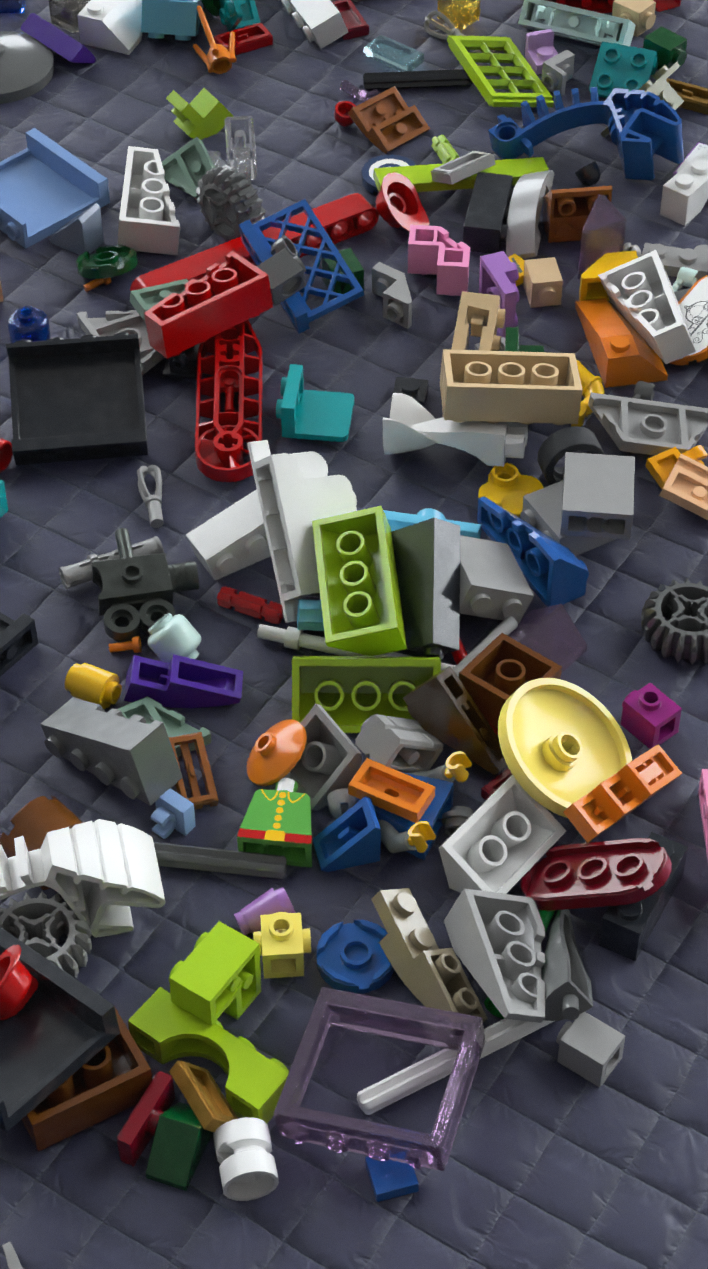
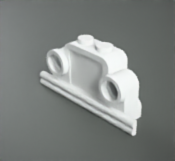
M268 440L248 442L247 446L285 623L297 621L298 599L312 596L320 598L312 521L357 511L356 495L352 490L350 481L345 476H327V463L316 452L271 455Z

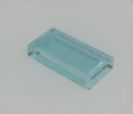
M379 35L364 46L365 56L401 72L412 71L424 62V53L383 35Z

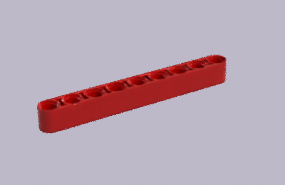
M359 193L347 195L312 209L334 244L369 231L379 220V212ZM304 212L291 217L290 223L305 226L307 216ZM269 227L261 232L265 237L278 239L281 229ZM287 230L285 236L292 243L299 244L302 233ZM307 235L304 246L319 249L322 240L320 237ZM241 237L140 275L132 282L130 291L183 279L188 281L191 279L200 280L207 275L206 269L214 263L219 266L226 261L225 255L232 250L256 266L243 245ZM301 253L300 258L308 254Z

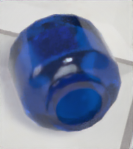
M24 306L14 311L8 318L7 325L11 343H15L18 340H30L32 342L47 341L51 338L47 314L41 309Z

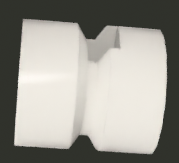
M244 1117L231 1120L218 1127L213 1134L217 1161L221 1164L219 1172L223 1194L232 1200L248 1201L261 1198L274 1191L279 1181L275 1159L270 1154L272 1152V1144L268 1125L261 1119Z

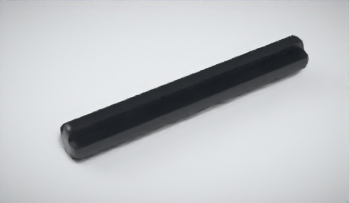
M464 69L365 73L363 75V86L366 90L390 89L394 86L396 89L473 85L472 80Z

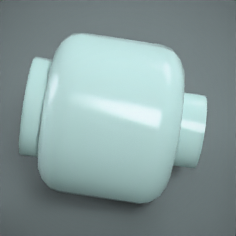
M168 613L148 630L151 634L148 638V645L162 662L170 663L173 654L191 659H196L200 654L196 648L201 643V636L186 617L181 614L172 616Z

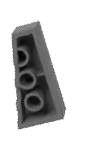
M72 697L40 724L46 737L44 741L45 746L52 755L57 758L61 756L67 759L80 771L87 770L96 775L106 785H114L131 799L137 798L151 806L161 795L183 778L166 728L161 721L154 720L152 723L146 724L143 716L134 714L128 719L124 717L121 710L112 708L105 712L99 704Z

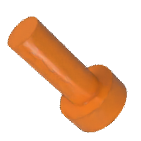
M111 278L94 279L83 285V287L88 292L103 283L105 285L110 284Z
M140 636L132 637V641L109 644L110 653L133 650L134 653L142 652Z

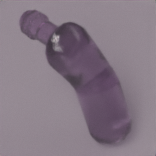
M347 80L341 81L339 86L347 95L361 101H367L369 97L378 95L377 90L367 92L364 89L357 88Z

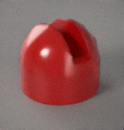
M341 101L336 104L334 119L339 125L344 127L354 123L348 114L356 106L354 103Z

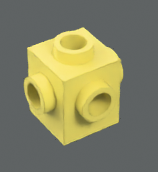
M276 912L269 915H260L261 931L253 932V940L260 944V956H263L264 979L304 976V953H311L310 928L302 929L301 913Z

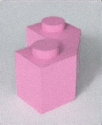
M410 225L408 273L437 275L436 295L461 296L462 291L468 292L470 247L463 242L456 243L449 238V232L441 226Z

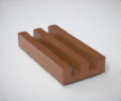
M202 732L169 737L177 762L175 746H180L192 798H187L183 778L174 785L175 792L194 803L195 810L202 809L203 805L217 806L219 799ZM194 742L207 795L201 796L188 743Z

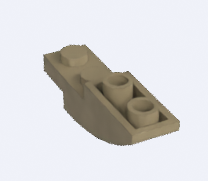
M410 889L380 890L371 899L388 933L379 943L392 967L411 993L428 1010L453 1027L478 1024L486 1021L488 1018L453 948L439 949Z

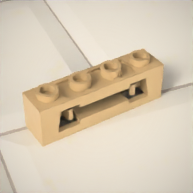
M462 291L451 350H468L469 324H471V336L481 337L480 351H500L501 336H497V329L504 328L506 309H500L499 295Z

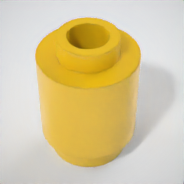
M88 663L74 664L69 669L65 678V689L71 692L73 697L99 704L103 709L108 708L111 704H115L122 692V685L117 674Z

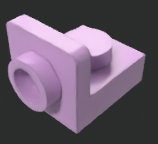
M552 29L526 34L525 58L536 75L542 74L544 61L558 54L553 46L554 32Z

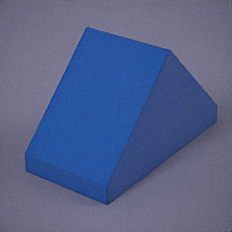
M367 796L362 798L312 839L322 871L331 872L380 861L381 828L371 798Z

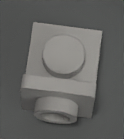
M565 50L543 62L541 82L552 93L559 90L561 97L565 95L566 81L573 78L575 54L569 50Z

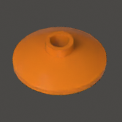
M292 719L283 720L270 727L257 739L247 761V775L254 784L258 786L272 785L284 778L295 767L303 754L307 740L306 730L301 723Z

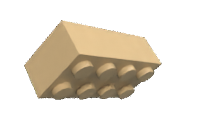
M443 349L440 392L444 420L459 423L485 421L488 423L578 424L582 385L575 353Z

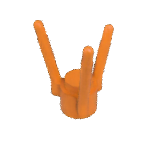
M198 5L197 11L210 48L207 55L197 44H193V48L206 64L209 73H226L231 69L232 63L237 61L235 56V32H230L228 52L226 47L215 43L203 9Z

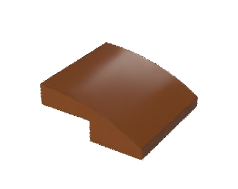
M395 86L353 107L348 112L361 132L385 154L430 129L415 105L408 107Z

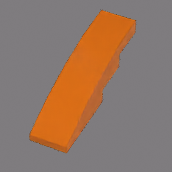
M658 744L600 783L590 793L570 805L563 813L588 843L678 778L682 772Z

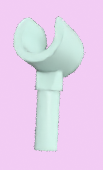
M681 267L677 279L672 285L673 291H678L682 286L691 288L697 282L695 276L698 270Z

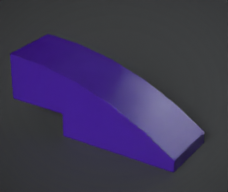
M174 654L170 663L134 655L126 675L123 701L135 702L148 696L162 704V707L202 708L240 703L242 696L243 671Z

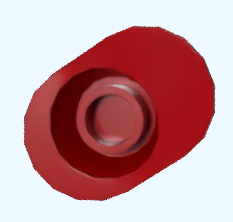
M396 172L388 173L382 180V190L376 198V209L382 219L391 227H402L410 232V225L429 226L428 216L415 186L402 174Z
M13 945L0 955V1020L15 1016L38 988L39 983L37 979L30 974L29 970L19 960L21 954L20 945Z

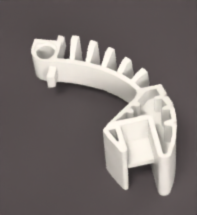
M101 819L95 822L88 821L74 825L71 829L66 827L47 832L41 849L29 852L25 839L21 836L14 838L16 856L7 858L0 844V901L30 888L45 885L54 889L63 897L79 920L87 921L88 925H90L91 934L95 938L132 931L134 927L130 906L160 908L166 903L153 837L134 827L125 824L116 825V822Z

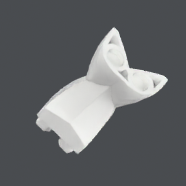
M393 393L390 418L383 417V448L385 455L415 451L438 443L464 450L478 457L487 466L504 467L506 458H524L528 439V424L514 422L488 423L485 421L459 423L444 420V417L435 419L414 398L403 393Z

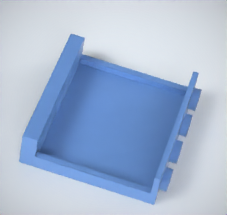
M36 128L26 132V149L0 162V230L25 249L56 233L67 222L95 203L100 208L110 203L108 179Z

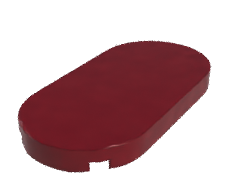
M650 838L561 845L548 850L545 853L547 857L540 862L537 861L521 878L520 886L526 897L533 898L539 910L551 911L627 905L644 900L657 892L668 880L672 870V862L664 847H661L659 842Z

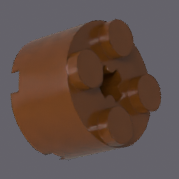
M51 795L50 800L45 796H40L27 803L13 816L10 822L14 825V828L8 836L4 832L2 833L0 844L7 858L16 856L14 838L23 836L29 852L41 849L47 832L66 827L71 829L74 825L83 822L55 796ZM45 885L39 886L42 890L50 888Z

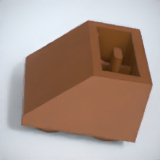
M612 186L550 190L544 196L542 219L548 243L608 238Z

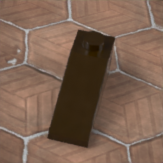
M451 666L418 685L403 697L410 715L431 735L456 751L464 752L470 760L493 775L499 773L507 765L501 751L498 736Z

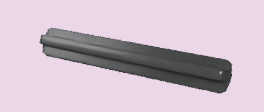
M154 842L158 866L283 879L287 871V858L281 855Z

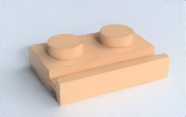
M680 454L659 496L708 520V467Z

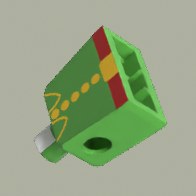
M282 778L276 782L275 790L259 789L255 791L237 834L238 851L281 855L287 858V865L312 868L310 796L306 793H298L299 786L296 781L290 778Z

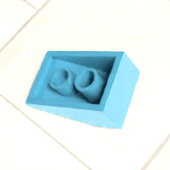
M142 0L141 32L148 33L149 38H164V34L175 35L176 40H191V36H196L199 32L201 20L197 6L200 5L203 9V4L201 0Z

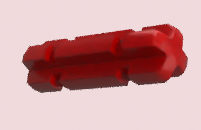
M227 586L222 587L218 593L217 604L230 610L232 607H235L234 611L257 619L265 617V621L273 624H280L284 617L280 603L270 601L268 604L267 599L240 591L238 594L236 589Z

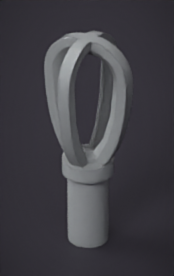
M432 11L424 18L425 31L434 37L447 40L448 35L465 36L460 30L455 28L452 21L446 15L439 11ZM439 16L448 24L450 29L432 19V17ZM429 23L439 28L440 30L446 32L448 35L440 34L431 30L429 28Z
M156 465L141 466L137 470L139 493L145 502L146 508H148L150 525L154 528H159L164 524L161 509V470ZM148 473L156 481L154 495H150L145 485L144 478Z

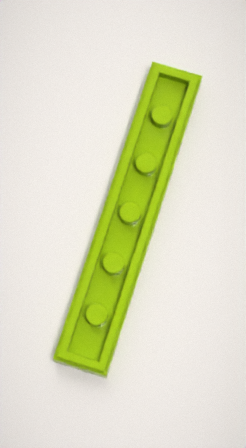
M543 157L495 160L496 165L481 172L513 176V186H515L522 175L548 171L549 169ZM443 164L374 168L373 178L378 192L382 190L383 178L388 173L393 172L408 178L415 186L417 192L472 189L474 188L477 173L451 185L432 181L431 171Z

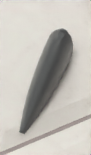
M569 909L557 910L545 948V963L541 968V979L545 982L544 1020L546 1021L575 1020L579 1017V1014L593 1007L591 980L583 967L576 945Z

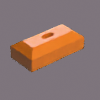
M366 758L348 784V794L358 799L367 796L371 798L373 805L417 823L435 797V786Z

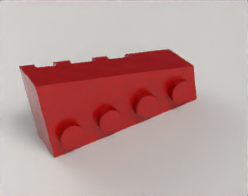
M232 250L225 255L226 261L219 266L214 263L206 269V276L200 280L191 279L184 284L185 290L182 293L170 294L144 313L150 346L168 359L273 308L269 275Z

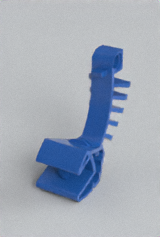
M590 87L591 102L580 103L578 88L571 89L573 105L565 108L560 91L556 90L553 91L554 112L549 114L545 99L541 94L536 96L538 120H535L530 105L525 100L521 103L523 129L511 117L507 118L502 114L497 116L498 124L488 130L492 150L504 160L515 159L524 153L530 158L534 154V146L566 130L592 124H605L608 126L612 142L617 145L623 172L627 179L653 180L655 178L653 154L677 164L684 161L682 119L664 100L660 101V97L650 91L645 92V90H632L629 92V89L614 88L605 101H599L597 87Z

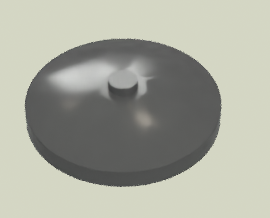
M0 31V103H9L30 97L42 90L51 81L55 66L51 49L25 33Z

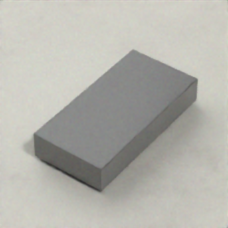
M472 151L434 168L431 171L432 181L452 185L496 165L494 155Z

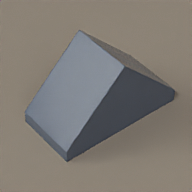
M95 203L54 233L49 238V241L75 254L81 255L89 251L90 255L104 242L100 206Z

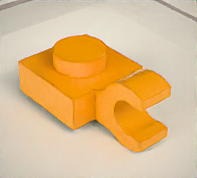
M697 445L682 453L703 465L705 464L702 459L708 457V454L701 445ZM676 446L647 459L645 467L661 489H663L681 454Z

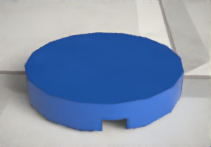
M353 920L354 923L344 925L343 922L334 924L322 934L317 944V969L322 979L332 988L348 994H365L379 989L391 978L394 972V968L379 943L388 934L387 931L380 925L367 920Z

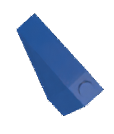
M487 497L478 498L477 523L481 524V528L492 541L509 545L528 585L549 610L585 595L586 583L589 577L587 566L582 560H578L569 548Z

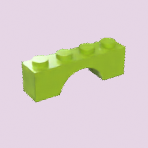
M159 987L128 1020L129 1032L139 1049L162 1065L185 1056L206 1058L219 1065L228 1076L225 1086L226 1100L240 1118H258L267 1124L292 1096L291 1073H289V1070L282 1062L275 1058L268 1059L256 1051V1048L249 1040L241 1036L235 1037L226 1031L218 1020L211 1026L172 1003L171 993L162 987Z

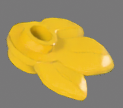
M505 463L504 467L494 466L488 474V482L479 488L478 498L485 496L507 511L520 517L523 509V496L544 487L537 478L521 475L515 465Z

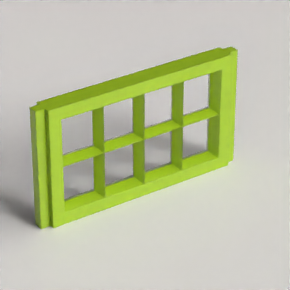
M448 35L447 42L449 43V48L489 106L521 107V103L527 100L530 107H537L536 96L542 94L547 107L553 108L552 95L510 37ZM467 50H480L482 53H468ZM490 50H503L505 53H492ZM476 63H490L491 66H477ZM499 63H513L514 66H501ZM485 76H499L500 79H486ZM508 76H522L524 80L510 79ZM494 89H508L510 93H496ZM518 89L532 90L533 93H520Z

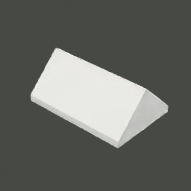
M511 775L439 847L449 888L460 893L466 888L507 894L558 841L566 830Z

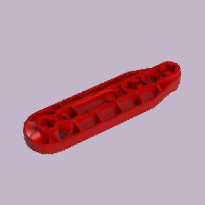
M249 320L209 338L206 342L201 343L198 348L195 428L196 463L204 476L220 482L241 481L252 476L251 460L244 464V457L249 455V450L244 449L245 442L262 440V346ZM255 351L258 357L247 354ZM207 352L212 353V354H215V355H211V356L205 357V355H206ZM259 372V379L245 376ZM202 373L214 375L212 377L202 379ZM225 392V412L220 413L221 394ZM235 392L239 393V412H234ZM259 393V400L246 398L247 396ZM201 394L214 398L201 401ZM259 415V423L245 420L246 418ZM200 416L213 419L212 421L200 424Z

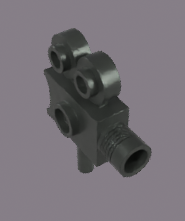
M120 528L115 531L120 559L92 562V581L101 590V594L98 595L99 616L104 615L106 634L114 640L127 641L138 634L140 626L144 632L151 635L148 630L156 623L154 620H159L168 613L175 616L173 593L199 589V575L195 561L168 565L165 553L134 557L129 531L126 528Z

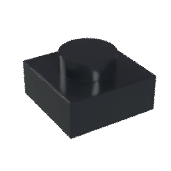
M396 377L393 393L409 395L425 407L428 380Z

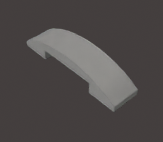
M553 170L524 174L517 181L511 196L507 217V257L514 253L522 259L537 257L541 240L538 223L544 196L552 188Z

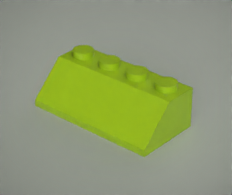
M382 506L313 520L312 527L326 645L371 657L407 649L392 533Z
M293 656L292 720L301 723L315 704H320L344 733H360L362 724L371 715L375 714L415 720L410 715L403 697L418 685L441 672L440 657Z

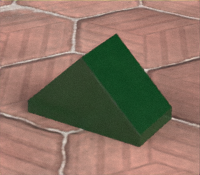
M178 1102L159 1116L146 1170L147 1179L187 1191L213 1133L203 1128L190 1105Z

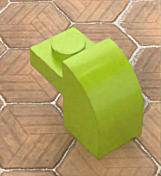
M205 88L199 92L190 104L174 90L166 97L174 106L171 112L177 118L173 122L193 139L198 137L202 140L217 134L233 117L221 102Z

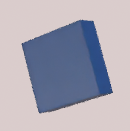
M407 1147L365 1157V1167L376 1202L419 1191V1183Z

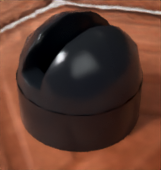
M596 161L575 172L578 180L585 186H592L600 180L601 173Z

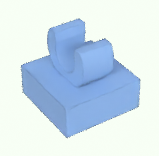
M171 788L155 801L156 810L152 813L151 819L157 824L152 828V831L163 839L167 838L174 829L186 836L196 827L194 803Z

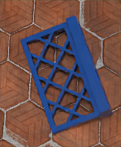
M306 199L254 224L251 223L250 219L239 224L241 241L256 266L273 256L271 254V246L278 239L265 237L261 232L269 227L281 229L278 239L285 235L287 230L302 233L299 244H294L298 251V257L300 258L301 253L317 256L313 267L305 266V274H310L307 285L280 303L298 334L310 329L309 322L364 296V290ZM302 211L307 216L305 226L290 223L291 217ZM307 235L321 238L322 242L319 249L304 246ZM322 258L335 260L337 264L334 272L318 269ZM315 276L331 279L328 290L312 287ZM336 281L349 283L353 289L345 294L333 292ZM309 294L325 298L323 305L310 310L306 304Z

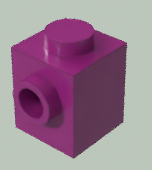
M648 683L638 691L630 692L625 697L622 703L623 709L620 725L649 749L658 744L661 745L678 733L682 708L652 683Z

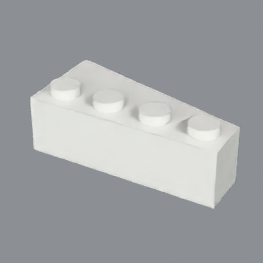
M128 146L119 216L118 245H126L130 247V250L134 249L135 251L178 255L180 224L175 217V207L169 196V186L164 179L165 173L158 149Z
M657 250L598 275L610 302L665 364L696 352Z
M257 489L186 534L195 556L214 580H218L271 556Z

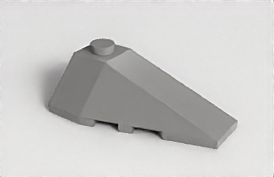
M464 888L444 919L454 952L505 1019L541 1023L545 1018V982L541 979V968L545 963V954L541 952V942L545 937V927L535 901L530 897Z

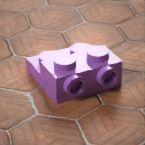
M504 251L480 256L479 293L500 296V309H506L504 328L497 329V336L506 339V327H517L518 325L516 304L519 302L520 297L515 281L518 280L519 273L516 264L509 260Z

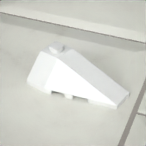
M90 0L77 15L80 43L130 55L142 40V0Z

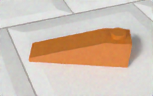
M606 298L575 302L576 311L605 388L633 385L638 381L650 383L666 381L668 379L662 359Z

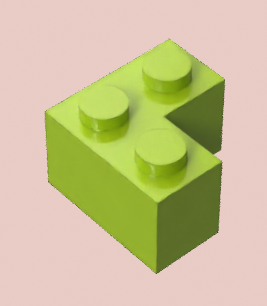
M219 921L209 933L205 932L198 938L190 955L184 961L177 962L172 968L169 975L171 1002L211 1026L223 1012L238 1020L261 992L260 944Z

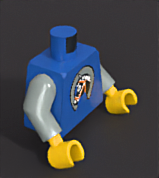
M454 752L447 758L445 765L433 770L404 773L435 786V797L419 822H412L373 805L381 828V842L389 852L399 853L406 851L420 859H426L443 826L442 814L450 811L453 807L454 783L452 782L454 779L458 782H465L469 776L465 768L471 767L472 762L464 752Z

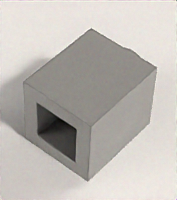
M583 1012L579 1014V1017L573 1023L567 1021L561 1028L556 1039V1043L559 1044L557 1062L596 1086L601 1087L622 1059L625 1035L590 1014Z

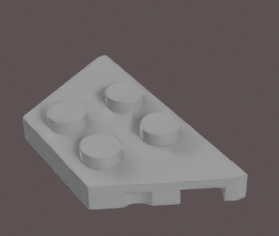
M136 310L127 312L106 311L105 318H88L87 312L77 313L78 324L86 335H96L98 337L113 336L119 332L138 334L142 375L165 358L150 346L145 320L142 319Z
M591 393L588 401V406L620 451L657 455L676 446L682 454L695 447L708 428V408Z

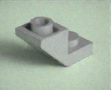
M378 262L372 268V293L383 297V317L409 329L412 326V299L405 273Z

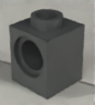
M286 248L256 266L269 275L274 306L306 286L304 277L306 268L298 256L292 257Z

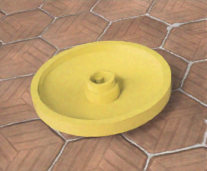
M555 678L531 680L511 694L500 711L498 720L499 743L511 773L521 787L535 801L560 816L566 817L563 811L570 805L590 793L600 783L616 774L632 761L628 742L615 718L594 696L570 682Z

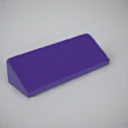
M31 13L21 26L22 31L70 62H96V57L82 43L35 13Z

